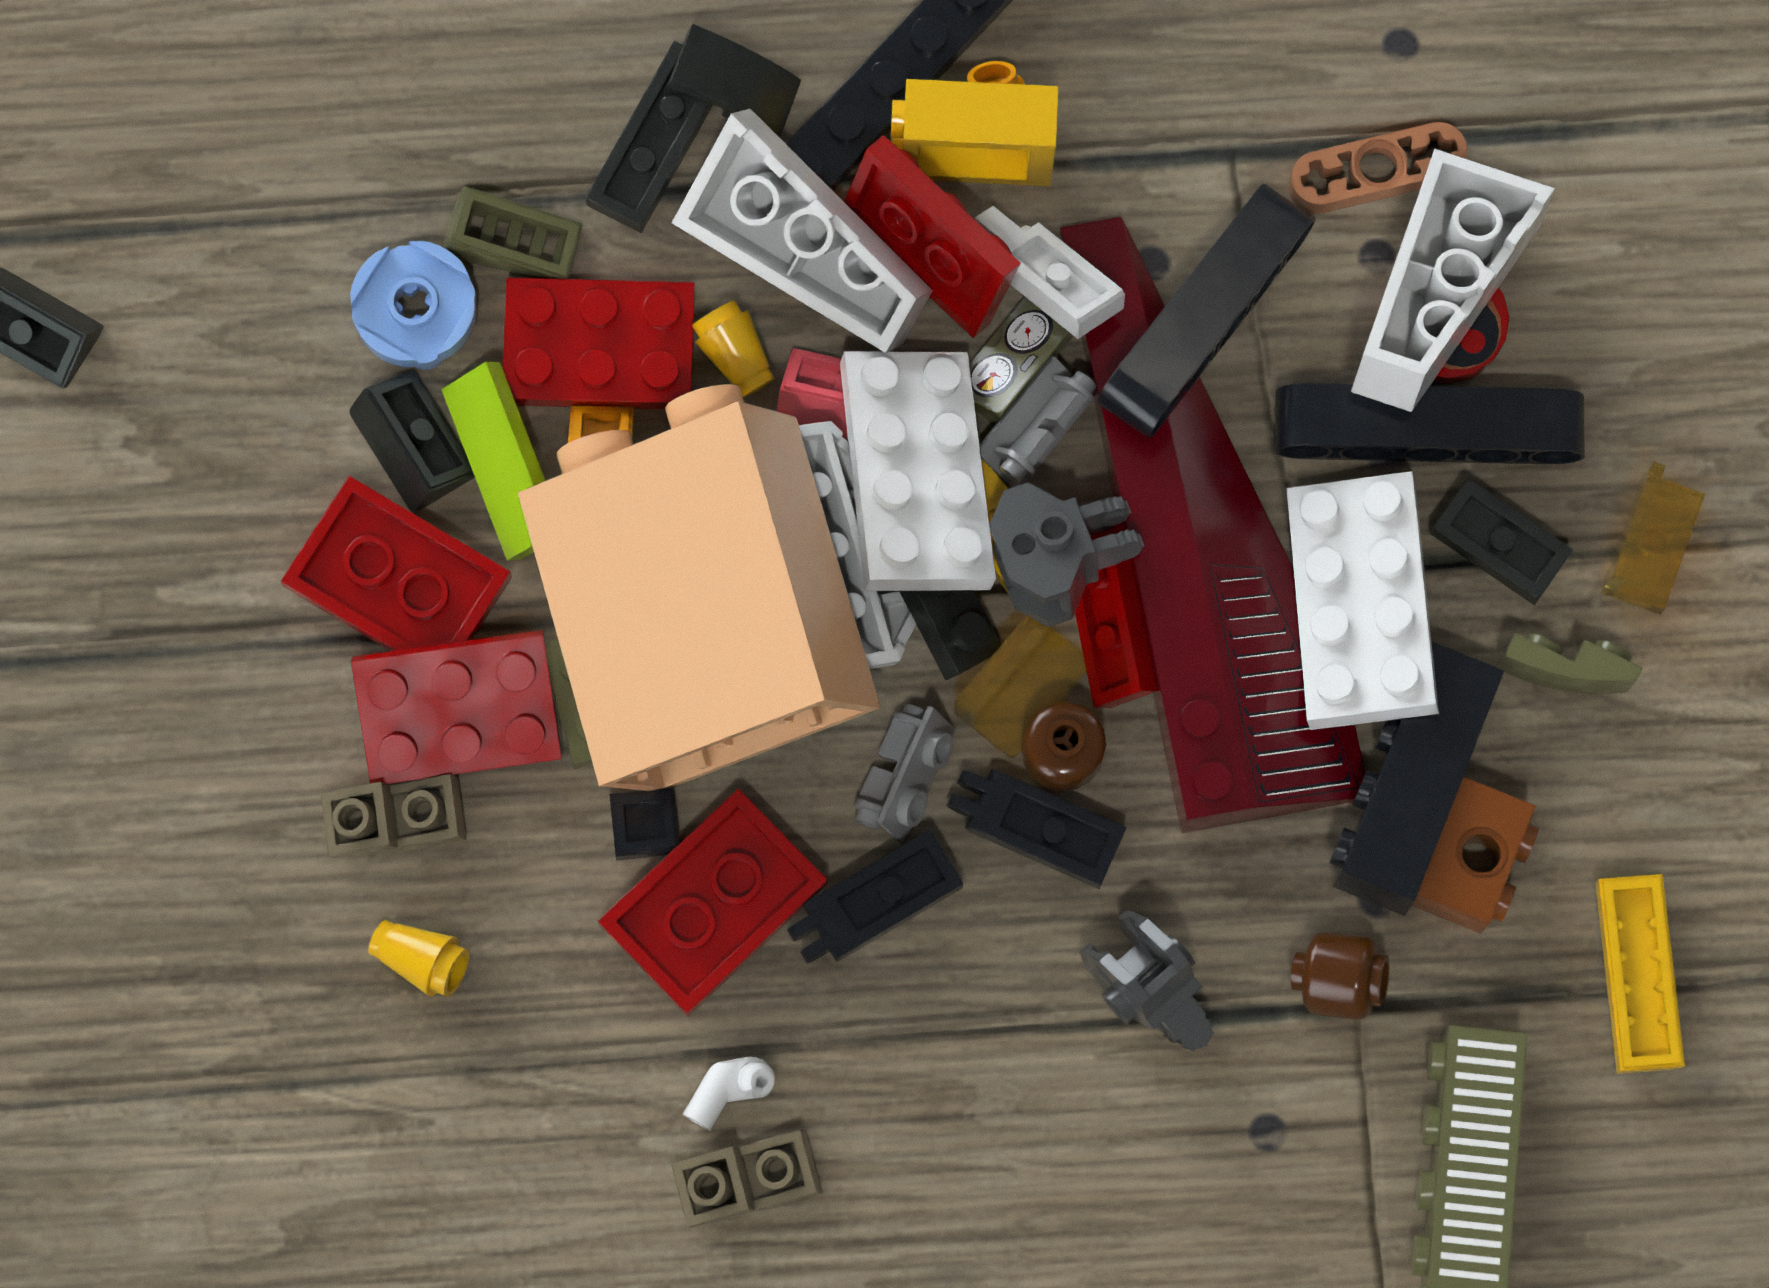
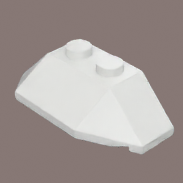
M832 421L799 425L869 669L895 665L902 658L905 651L904 647L915 628L916 622L899 591H865L849 443L842 437L843 432Z

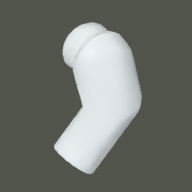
M749 1056L717 1062L707 1071L682 1115L704 1129L711 1131L727 1102L767 1096L775 1085L774 1071L764 1060L757 1057Z

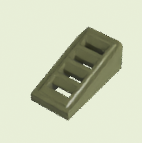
M463 186L456 198L442 247L452 252L461 261L535 278L568 279L583 224ZM473 215L484 218L478 239L467 236ZM498 221L509 224L503 246L492 244ZM523 227L534 229L527 254L516 251ZM547 233L559 235L552 262L540 259Z

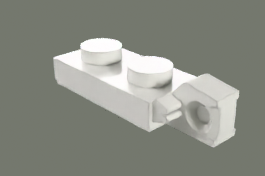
M994 206L974 218L989 234L1002 239L1009 247L1012 255L1021 263L1010 285L1077 339L1124 309L1125 293L1123 289L1039 222L1032 227L1024 225L1020 228Z

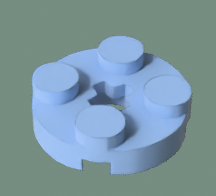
M410 241V245L398 246L391 250L388 246L369 257L354 278L350 291L354 325L364 345L383 361L400 367L431 370L439 366L444 359L455 354L472 333L477 317V295L464 264L459 258L437 244L426 241ZM419 290L427 294L425 305L429 308L427 313L423 316L415 315L412 319L403 317L404 309L398 303V299L403 294L413 297Z

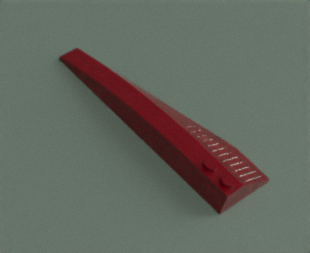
M1122 217L1060 227L1061 240L1122 288L1125 293L1124 309L1083 335L1081 339L1089 378L1096 384V389L1092 393L1113 497L1121 496L1124 501L1127 500L1132 513L1129 514L1127 521L1123 522L1125 531L1127 529L1129 531L1134 529L1137 534H1140L1144 543L1140 554L1131 558L1157 687V692H1154L1153 696L1181 833L1352 803L1365 774L1355 725L1310 730L1306 715L1294 570L1200 377L1151 439H1148L1097 404L1101 391L1114 371L1165 307Z

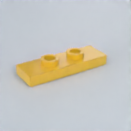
M1663 874L1598 879L1595 882L1616 1072L1617 1074L1682 1069L1685 1067Z

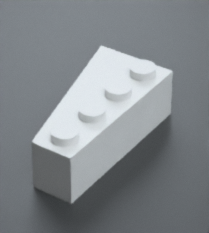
M751 109L731 113L672 221V224L885 353L904 343L933 291Z
M1434 149L1351 392L1412 412L1539 230L1555 188Z

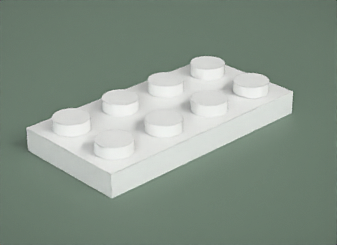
M844 351L840 361V371L865 591L991 590L996 580L968 352L885 353L883 351Z
M1413 471L1286 488L1306 715L1310 730L1439 714L1416 483Z

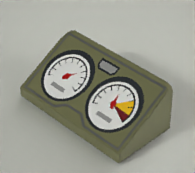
M1026 297L1021 300L969 364L975 411L994 426L1050 357L1055 356L1057 358L1074 337Z

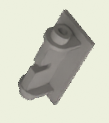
M1051 356L979 445L981 459L1010 488L1025 484L1029 478L1034 476L1036 469L1086 407L1092 404L1094 401L1092 392L1096 389V384L1080 371H1077L1073 376L1055 356Z
M906 704L902 713L894 714L878 755L885 760L897 764L893 772L872 766L854 804V807L859 810L855 817L857 823L873 830H878L881 826L902 844L906 843L912 827L917 826L922 820L927 807V793L937 770L943 768L949 760L953 748L952 737L956 729L935 708L928 706L925 711L917 706Z

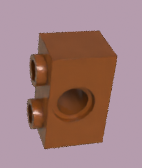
M1463 776L1412 906L1479 934L1486 929L1491 919L1502 922L1516 890V886L1506 883L1514 860L1525 864L1539 831L1538 827L1529 824L1536 806ZM1471 843L1485 846L1493 856V870L1480 873L1470 869L1463 860V846Z

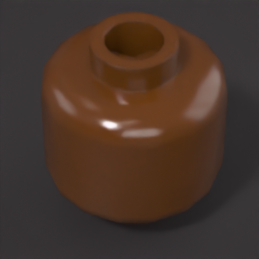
M1071 702L1049 704L1037 711L1027 723L1021 745L1023 764L1031 778L1045 788L1056 791L1076 790L1089 783L1100 770L1107 746L1105 731L1097 716L1082 705ZM1070 739L1076 742L1077 745L1075 747L1069 741ZM1057 746H1063L1065 750H1061Z
M1327 932L1318 933L1310 941L1306 952L1297 951L1294 955L1291 969L1292 990L1302 991L1303 1002L1311 1014L1354 1020L1365 1019L1369 1016L1374 1006H1383L1385 1003L1389 984L1388 955H1380L1377 944L1372 938Z

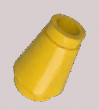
M735 300L718 307L692 325L699 337L695 344L731 384L740 387L743 398L755 393L775 380L769 369L770 365L749 310L742 312Z
M383 920L377 926L368 948L369 955L378 958L380 962L429 997L437 993L445 997L451 996L462 982L470 960L469 950L459 946L457 937L399 923L395 924L388 920Z

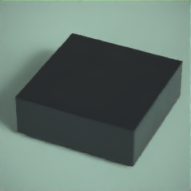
M673 787L653 791L609 794L616 861L668 855L679 845Z

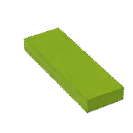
M486 361L441 390L506 560H522L534 553L518 492L546 480L500 362Z

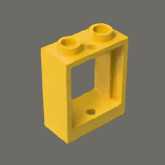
M906 79L905 100H892L891 142L899 150H904L913 156L920 169L932 181L1050 186L1056 150L1058 86Z

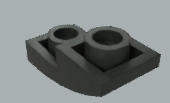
M692 24L667 86L722 108L721 116L729 118L731 113L751 109L780 138L801 79L765 57L714 32Z

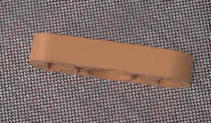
M1433 122L1312 151L1300 157L1295 163L1288 183L1289 194L1294 204L1306 212L1322 214L1418 191L1421 189L1431 157L1416 160L1411 170L1414 175H1407V157L1402 147H1408V159L1424 155L1430 141H1437L1438 147L1441 150L1451 149L1452 152L1450 154L1466 159L1467 143L1463 134L1456 127L1444 122ZM1369 154H1383L1393 162L1395 175L1383 183L1372 182L1362 174L1360 169L1361 160ZM1342 161L1349 162L1348 177L1354 189H1347V177L1331 181L1328 184L1325 195H1318L1315 187L1303 186L1307 182L1310 170H1318L1320 177L1323 179L1340 176L1343 169Z

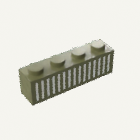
M1449 1025L1441 1033L1440 1042H1430L1427 1059V1080L1437 1081L1435 1106H1425L1421 1141L1422 1145H1432L1430 1171H1420L1416 1193L1417 1210L1427 1211L1425 1237H1414L1411 1254V1275L1421 1276L1420 1288H1508L1527 1033Z

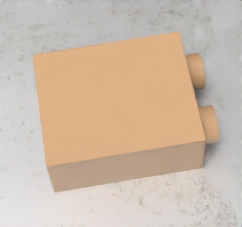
M722 384L709 386L677 397L665 407L671 429L639 443L633 444L631 433L625 430L599 432L571 441L561 447L556 453L562 475L518 492L598 785L601 787L642 791L672 788L881 708L797 418L744 403L740 387L737 385Z

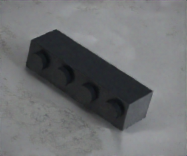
M1432 642L1439 714L1385 721L1375 749L1386 754L1378 774L1366 770L1352 806L1363 810L1356 830L1352 831L1345 827L1343 828L1329 862L1340 867L1333 885L1334 888L1403 916L1407 914L1416 899L1504 673V670L1435 642Z

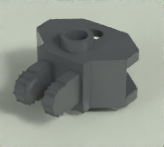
M1029 482L1004 490L989 526L995 542L993 547L994 556L1013 608L1047 627L1072 620L1086 585L1099 581L1098 570L1119 564L1124 560L1128 561V559L1140 554L1142 547H1144L1140 534H1137L1134 529L1131 531L1127 529L1123 532L1120 531L1118 534L1113 533L1094 540L1090 538L1092 534L1108 530L1109 527H1115L1127 521L1129 514L1132 513L1127 500L1124 501L1121 496H1114L1079 507L1075 497L1062 501Z
M1127 909L1118 917L1123 933L1133 944V948L1118 961L1106 951L1098 952L1092 944H1087L1079 951L1085 967L1105 990L1101 994L1102 998L1123 1022L1127 1024L1133 1019L1153 1030L1157 1027L1159 1031L1164 1033L1163 1036L1169 1038L1171 1042H1176L1182 1045L1183 1048L1192 1051L1208 1046L1207 1043L1211 1039L1212 1034H1214L1212 1032L1214 1025L1210 1024L1211 1019L1205 1017L1206 1013L1192 997L1202 988L1194 977L1191 968L1195 961L1174 936L1170 934L1166 936L1148 918Z

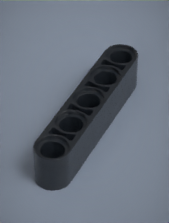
M1263 183L1120 363L1101 391L1097 404L1148 439H1151L1297 252L1311 231L1316 218Z
M1301 383L1285 385L1276 390V454L1286 458L1551 465L1575 463L1585 458L1584 394L1575 390L1429 386L1412 412L1351 392L1353 384Z

